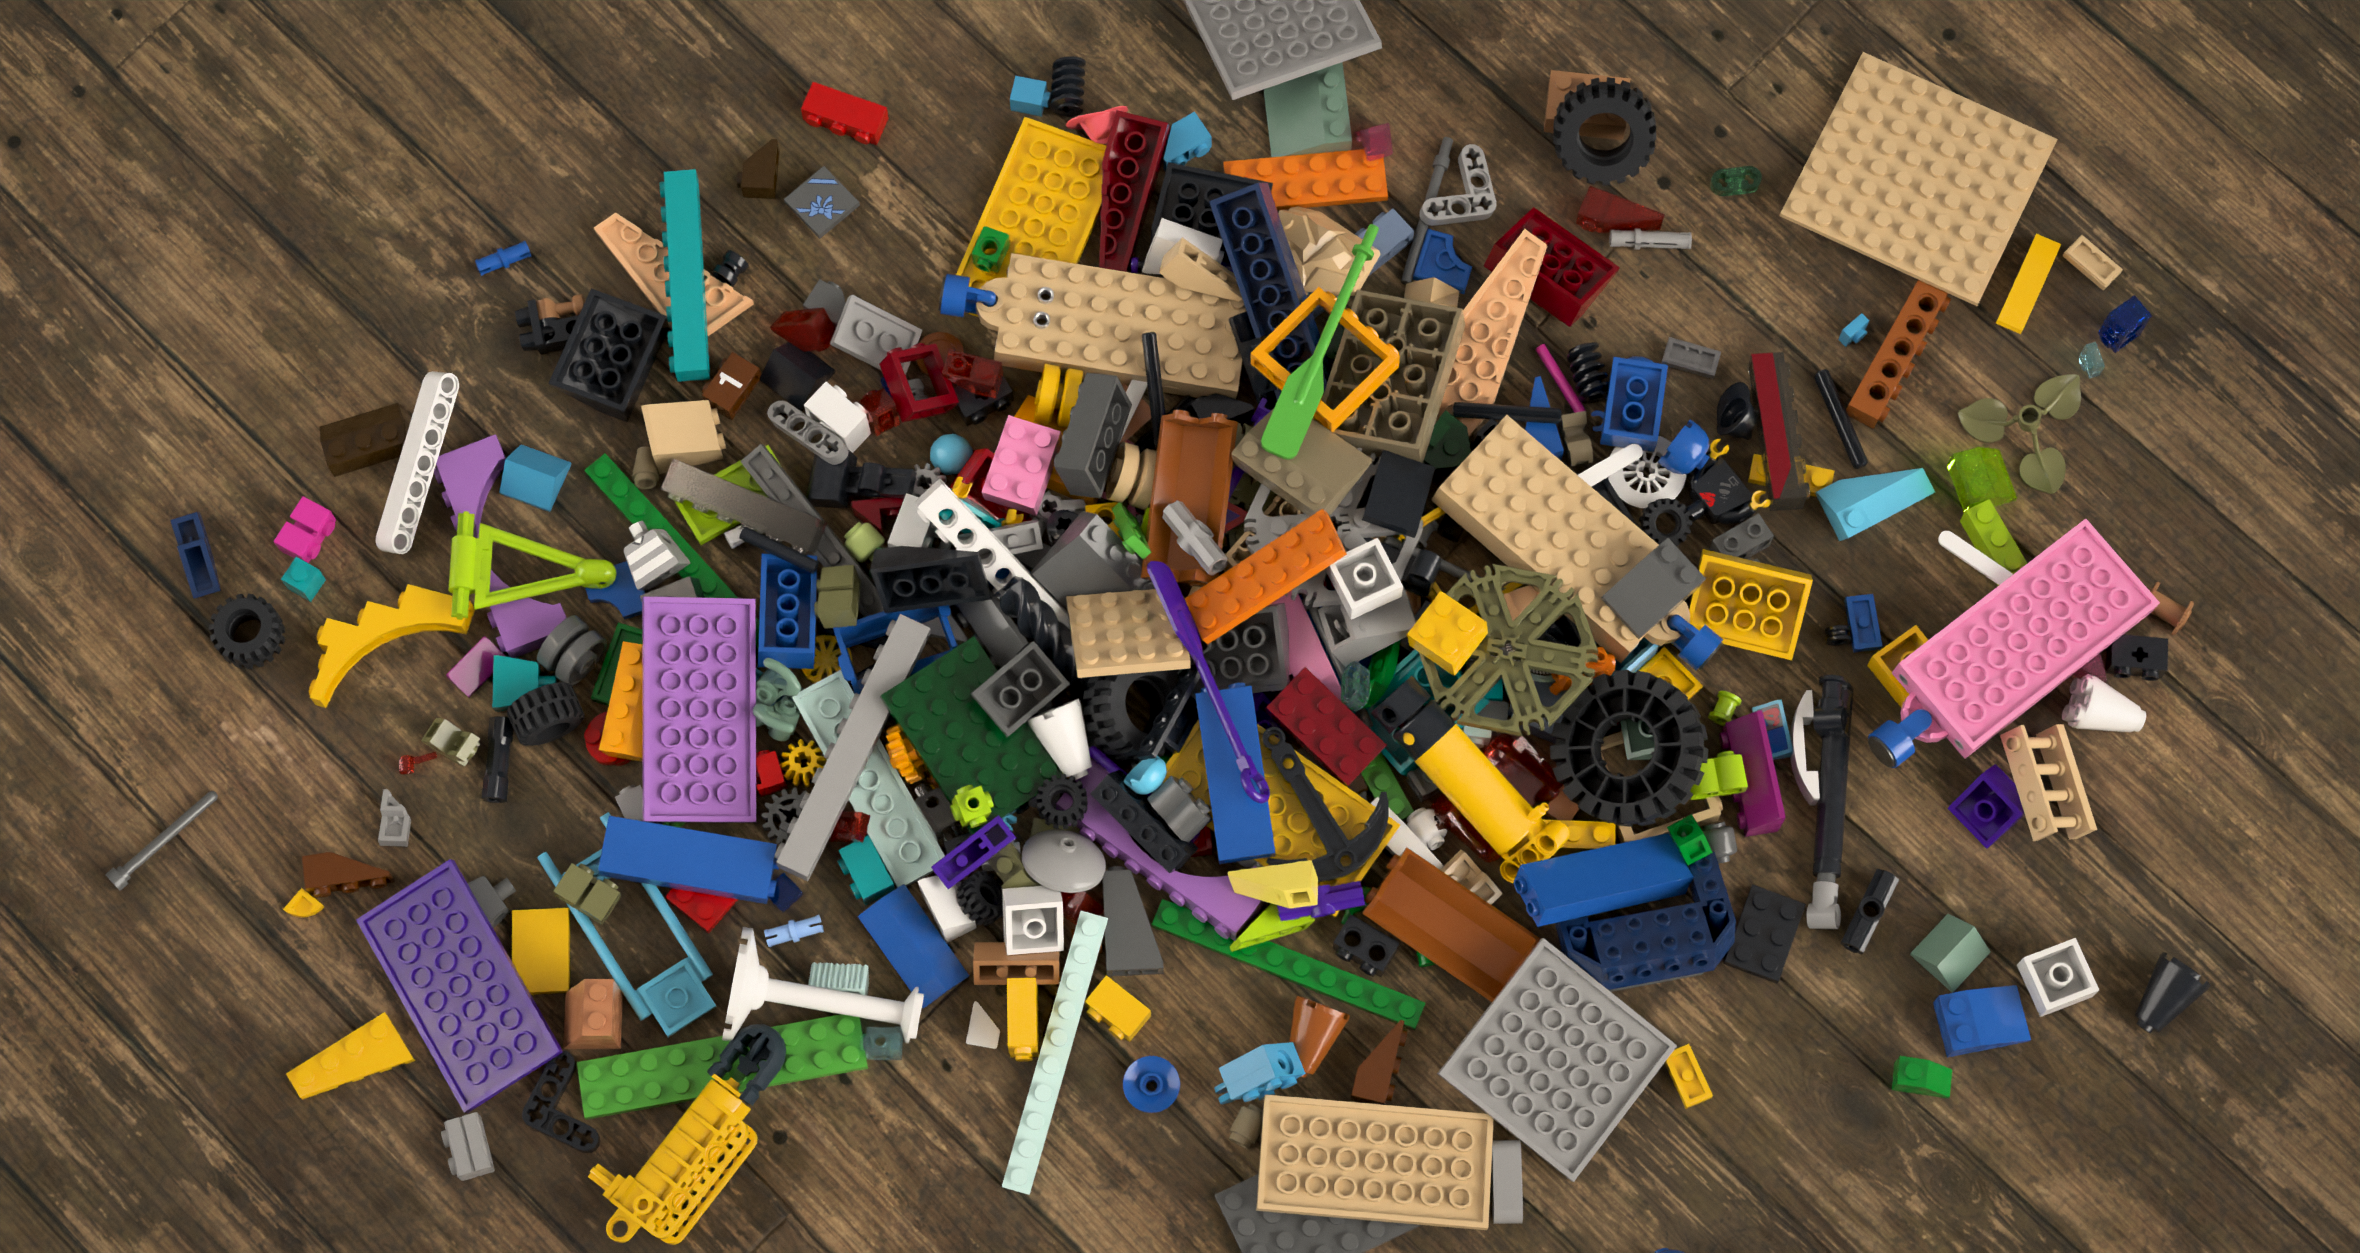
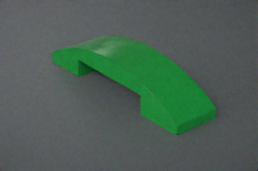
M1400 640L1372 654L1365 682L1354 685L1348 706L1351 711L1373 706L1385 693L1396 669Z

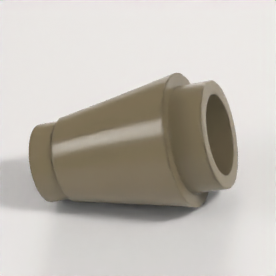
M640 447L637 449L632 480L635 482V486L640 489H651L656 486L659 480L651 447Z

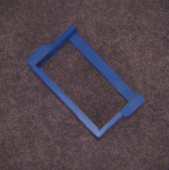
M949 605L885 613L883 611L858 619L857 626L834 627L833 630L842 654L838 657V662L844 679L851 681L854 693L860 695L864 685L861 684L862 679L857 680L847 648L885 636L892 620L897 621L900 614L921 624L939 617L950 650L917 660L910 673V676L958 647L947 618L951 614Z

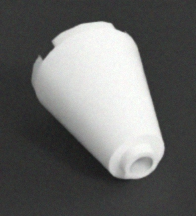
M1079 699L1050 709L1027 720L1035 735L1062 773L1066 774V777L1073 776L1076 780L1089 774L1087 769L1092 767L1082 706Z

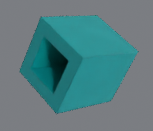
M295 557L281 578L288 590L309 602L313 600L326 581L319 569L298 557Z

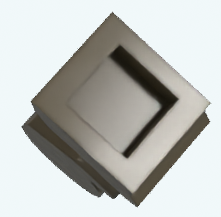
M1586 411L1561 415L1559 423L1560 433L1564 438L1563 445L1566 446L1570 467L1593 462L1591 440L1584 433L1585 425L1587 424Z

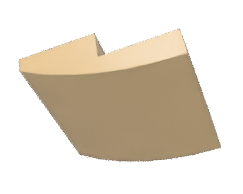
M1460 850L1440 869L1491 905L1503 894L1489 876L1482 872L1463 850Z

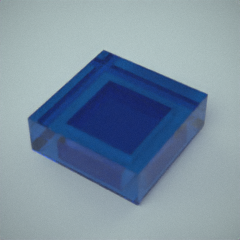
M783 872L776 879L774 897H768L782 913L803 895V892Z

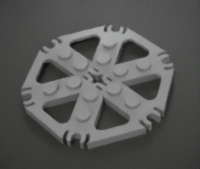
M1373 452L1370 456L1373 462L1330 516L1331 521H1335L1336 525H1341L1338 526L1336 532L1346 552L1367 543L1364 538L1402 535L1401 533L1362 521L1365 508L1357 509L1371 478L1375 476L1379 463L1378 461L1376 465H1373L1375 462V453ZM1262 483L1244 519V532L1252 531L1256 534L1252 537H1246L1247 549L1251 554H1254L1309 518L1305 513L1275 517L1266 516L1262 508L1271 490ZM1420 520L1415 538L1404 535L1406 541L1397 561L1392 564L1400 581L1422 535L1423 520ZM1327 568L1294 588L1291 593V600H1295L1297 594L1304 593L1307 596L1305 600L1306 606L1311 603L1313 596L1316 599L1312 607L1343 604L1336 590H1328L1323 585L1327 577Z

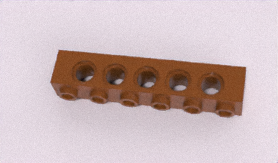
M1917 281L1846 409L1849 417L1874 429L1878 421L1884 422L1890 411V408L1886 407L1889 400L1895 401L1903 388V386L1899 385L1902 377L1908 379L1915 366L1911 361L1914 355L1920 357L1927 344L1923 339L1927 333L1932 335L1940 320L1936 319L1939 311L1944 313L1951 301V298L1948 297L1949 293L1923 281ZM1919 305H1927L1931 311H1923ZM1907 327H1915L1919 333H1911L1907 330ZM1894 349H1903L1907 355H1898ZM1882 371H1891L1894 377H1886ZM1876 392L1881 395L1882 399H1873L1870 393Z

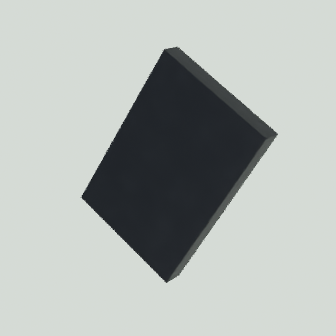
M1383 450L1362 521L1415 538L1436 467Z

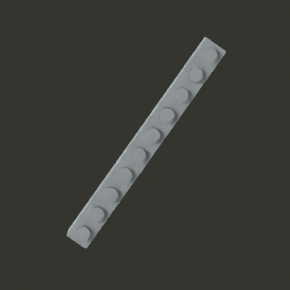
M902 614L899 615L897 621L892 620L886 631V635L889 637L885 645L880 644L873 658L877 661L872 670L868 668L861 682L864 687L860 695L855 693L849 705V708L852 709L848 719L843 718L837 729V733L840 736L836 744L830 743L824 756L828 760L823 769L820 767L817 769L812 779V783L815 786L811 794L805 793L799 806L803 810L798 819L795 817L792 819L787 829V833L790 836L786 844L780 843L774 858L778 859L776 862L778 868L807 882L891 715L880 696L910 677V673L931 635L930 627Z

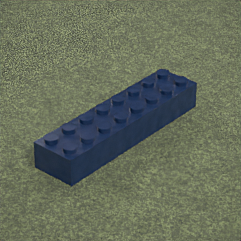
M1256 183L1209 202L1255 337L1257 338L1270 335L1307 299L1269 185L1268 183ZM1311 312L1272 350L1275 360L1290 374L1313 355L1320 339L1313 313ZM1326 353L1323 358L1324 392L1332 370ZM1280 389L1274 390L1277 401L1282 392Z

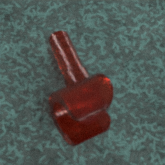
M436 752L416 757L410 755L402 756L399 759V773L402 775L414 773V764L436 759Z

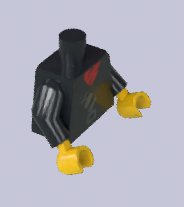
M1716 439L1711 443V452L1706 453L1710 457L1701 470L1695 468L1691 478L1689 496L1693 503L1685 509L1690 512L1691 516H1689V519L1692 522L1704 515L1711 524L1718 522L1722 524H1738L1756 513L1758 507L1766 508L1771 504V500L1768 499L1762 504L1759 501L1760 496L1765 494L1766 491L1758 490L1752 495L1723 458L1718 460L1719 455L1726 454L1729 450L1728 445L1721 452L1717 450L1716 445L1721 439Z

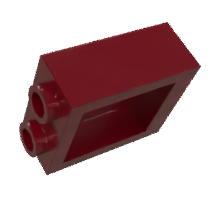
M918 343L905 350H902L901 347L894 348L888 351L887 356L879 363L902 423L946 414L959 403L936 343L930 345ZM923 359L937 396L915 401L901 363Z

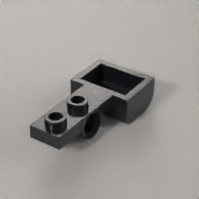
M828 448L830 452H831V451H833V452H837V451H838V450H835V449H833V448ZM848 450L847 458L837 465L829 464L814 454L806 498L813 507L846 509L850 496L905 498L906 493L913 494L917 473L913 469L886 468L883 465L871 462L863 463L862 467H856L858 457L850 450Z

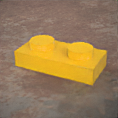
M1687 1044L1675 1049L1664 1063L1685 1109L1713 1097L1712 1092L1690 1045Z

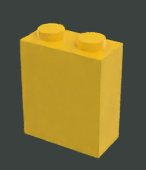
M1007 978L1008 1050L1010 1058L1015 1057V1060L1019 1062L1032 1061L1033 1057H1039L1038 987L1036 978Z

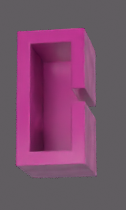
M302 496L290 515V518L296 522L293 525L286 521L275 538L274 543L279 551L294 559L298 557L309 563L311 559H315L319 554L320 544L324 538L333 532L336 518L330 510Z

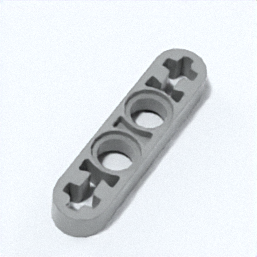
M783 400L777 401L769 407L767 414L775 427L829 464L837 465L847 458L849 451L841 438L788 402ZM780 413L785 414V413H786V415L788 416V419L786 420L784 417H782L781 415H778V414H780ZM805 422L801 430L793 431V427L797 423ZM823 434L819 442L811 443L813 436ZM830 445L833 449L838 450V451H837V452H833V451L830 452L827 447Z

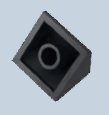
M793 339L773 350L760 376V381L802 412L805 408L804 404L825 382H828L836 371Z

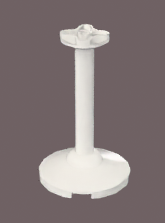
M743 927L741 938L748 939L747 945L740 944L725 1021L727 1024H732V1028H724L722 1040L729 1042L733 1040L750 1011L759 1009L764 1001L899 1024L905 1043H909L910 1038L916 1039L924 994L918 993L919 987H915L905 1002L771 979L767 969L759 965L753 928Z

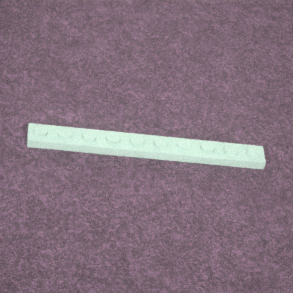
M1080 911L1002 1188L1030 1195L1108 921L1106 917Z

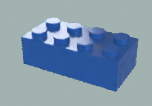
M762 554L758 667H765L763 661L769 657L781 662L787 668L814 669L816 623L814 604L816 602L817 570L812 574L772 554ZM806 555L814 560H817V556Z

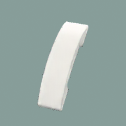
M1806 690L1793 717L1790 730L1793 753L1790 760L1793 774L1801 793L1809 805H1816L1820 799L1818 771L1806 770L1803 725H1810L1813 720L1812 690Z

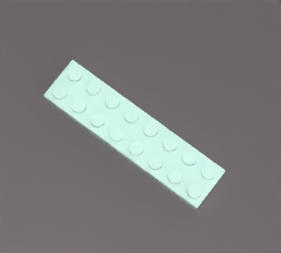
M841 670L800 691L797 696L792 697L824 756L830 743L836 744L840 736L837 733L840 722L843 718L848 719L852 711L849 705L855 694L844 679ZM879 739L849 798V802L865 831L870 836L897 888L903 884L907 887L934 872L931 866L945 857L897 769L892 767L889 761L890 757Z

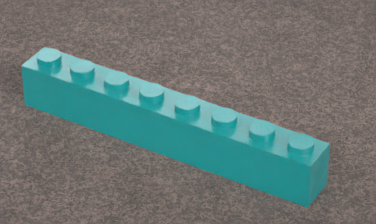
M696 169L664 172V182H660L659 186L660 196L665 198V206L661 207L662 223L666 222L667 231H662L663 246L668 247V256H664V270L669 272L670 281H665L666 297H671V306H666L667 321L672 322V331H668L669 348L673 347L674 356L669 357L670 372L675 373L678 382L710 379L699 179Z

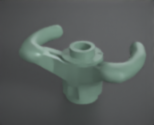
M769 657L766 658L763 664L768 669L756 681V704L761 703L770 707L782 695L797 696L801 690V684L791 670L781 662ZM756 718V727L764 725V723Z
M782 695V699L770 707L761 703L754 706L753 715L767 725V729H769L768 734L773 739L787 741L790 735H794L801 713L791 696Z

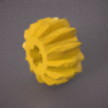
M800 739L798 741L799 747L795 748L793 744H789L788 748L791 753H782L781 756L785 761L780 764L781 770L786 771L784 774L786 780L793 778L795 786H798L803 780L805 787H809V780L814 777L819 767L824 768L822 765H825L827 760L822 756L823 753L820 747L815 748L814 741L811 740L805 746L804 741ZM807 759V767L802 768L800 765L802 764L801 760Z

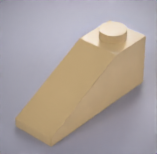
M1183 237L1163 256L1159 273L1166 280L1173 282L1180 288L1237 302L1242 300L1234 273Z

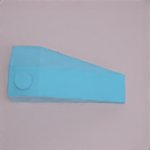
M1923 468L1842 479L1815 492L1839 541L1847 539L1935 493Z

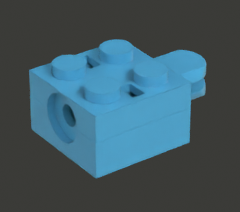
M1293 1042L1266 1044L1220 1067L1219 1071L1224 1082L1214 1087L1216 1094L1227 1092L1218 1098L1221 1105L1231 1103L1237 1099L1249 1102L1258 1098L1261 1101L1264 1100L1265 1094L1275 1095L1274 1090L1279 1087L1286 1089L1297 1084L1296 1079L1306 1073Z

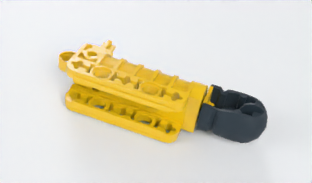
M754 1024L743 1028L735 1035L733 1040L729 1042L720 1054V1061L714 1062L707 1071L715 1080L711 1079L635 1177L628 1175L625 1178L620 1174L614 1176L599 1163L595 1168L591 1169L588 1178L604 1189L605 1192L602 1195L618 1207L606 1225V1232L610 1239L618 1243L627 1242L642 1226L653 1236L665 1243L675 1245L680 1243L690 1232L757 1144L758 1137L756 1132L742 1121L751 1110L743 1102L753 1106L759 1098V1091L767 1088L785 1062V1042L774 1028L765 1024ZM738 1058L740 1064L737 1069L747 1077L751 1073H757L754 1079L749 1080L746 1084V1089L742 1094L739 1093L738 1089L741 1084L732 1077L729 1080H722L723 1076L731 1071L733 1063ZM747 1138L751 1140L748 1145L745 1144ZM725 1154L724 1159L718 1163L720 1156ZM733 1159L732 1166L728 1169H725ZM714 1185V1189L712 1191L709 1190L711 1186ZM688 1201L687 1207L682 1210L683 1204ZM697 1206L696 1212L693 1215L689 1216L693 1209ZM619 1221H625L628 1226L627 1233L622 1237H616L613 1233V1227ZM676 1231L679 1233L677 1237L672 1236Z

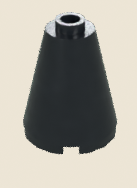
M2162 952L2158 958L2135 1013V1017L2139 1019L2136 1024L2150 1034L2153 1030L2159 1033L2211 986L2207 980L2204 984H2201L2199 982L2201 975L2175 957L2171 961L2167 960V953Z

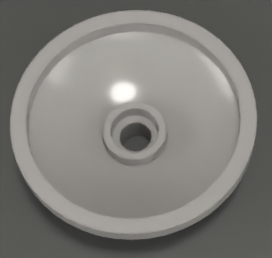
M1064 829L1046 830L1033 835L1026 841L1021 856L1026 872L1036 882L1049 889L1067 893L1083 892L1095 887L1102 880L1106 868L1105 858L1101 850L1091 840L1079 833Z

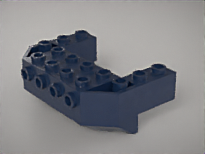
M1712 851L1713 853L1688 865L1693 875L1689 888L1694 903L1589 922L1587 916L1557 922L1555 927L1561 945V952L1608 990L1714 971L1735 941L1736 924L1715 852Z

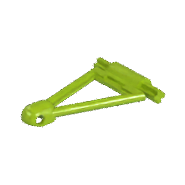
M468 511L458 513L457 536L452 538L448 588L449 592L453 594L451 617H457L459 620L468 618L469 595L475 594L474 610L577 586L603 589L612 585L616 579V568L610 561L584 559L480 523L479 538L473 537L475 514H469ZM493 542L574 569L575 573L490 592Z

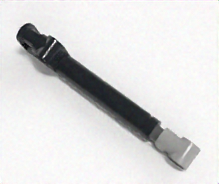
M1823 675L1819 677V684L1822 687V699L1819 700V704L1815 707L1813 714L1814 729L1822 739L1819 775L1820 799L1817 803L1814 845L1815 863H1813V876L1817 877V882L1813 883V901L1807 907V924L1810 929H1838L1841 921V911L1839 904H1837L1839 885L1835 883V880L1841 877L1840 863H1842L1854 689L1845 677Z

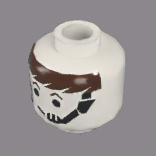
M1422 807L1408 816V828L1427 848L1435 850L1445 842L1444 836L1447 833V826L1434 809Z

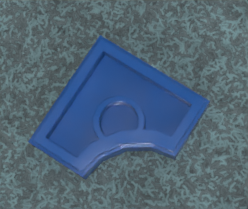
M1427 229L1413 280L1419 281L1435 277L1459 290V293L1464 294L1472 266L1462 262L1456 255L1453 248V235Z
M627 561L614 565L617 575L615 581L609 587L603 589L585 587L590 603L603 602L611 604L620 611L624 620L642 614L640 596L645 594V591L636 588Z

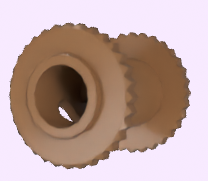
M2156 582L2152 588H2149V591L2160 603L2151 614L2174 626L2171 635H2176L2192 613L2191 609L2194 603L2190 601L2187 607L2180 605L2156 591L2160 585L2159 582Z

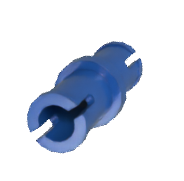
M522 241L506 249H502V247L496 249V253L476 259L475 263L480 275L483 276L502 267L504 269L509 268V264L532 256L526 241Z

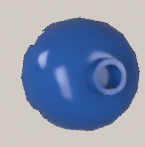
M1690 419L1666 449L1668 451L1659 459L1658 463L1667 470L1681 475L1688 474L1695 468L1701 470L1710 458L1706 455L1710 446L1706 432Z

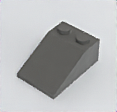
M1667 538L1607 591L1601 599L1629 630L1640 639L1691 596L1706 578L1675 544Z
M1033 641L972 692L971 695L1006 737H1008L1070 683Z

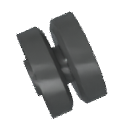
M572 615L563 620L548 635L538 652L537 661L546 670L556 671L555 676L562 683H569L571 686H574L583 680L600 661L606 650L607 641L597 631H588V624L577 615Z

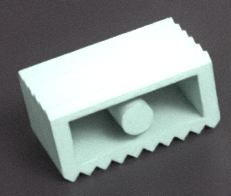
M814 962L811 965L808 985L868 995V966L866 964L864 966L861 964L850 965L849 963L847 965L843 963L841 965L838 963L834 965L833 963L820 962L817 964Z

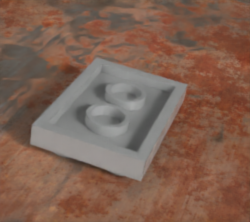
M850 295L830 345L881 370L879 363L887 356V352L901 347L902 350L910 349L913 345L918 344L922 329L854 295ZM911 361L901 363L905 375Z

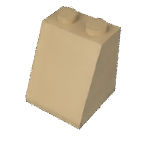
M709 400L641 406L652 456L659 474L678 470L681 462L696 466L723 459L722 449H726L723 433H717L716 425L720 424L717 408L712 409Z

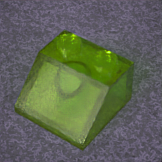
M1976 447L1952 454L1947 467L1964 512L1990 499L1993 506L2017 500L1999 449Z

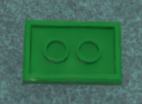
M618 622L591 695L592 701L609 706L623 641L642 644V629Z

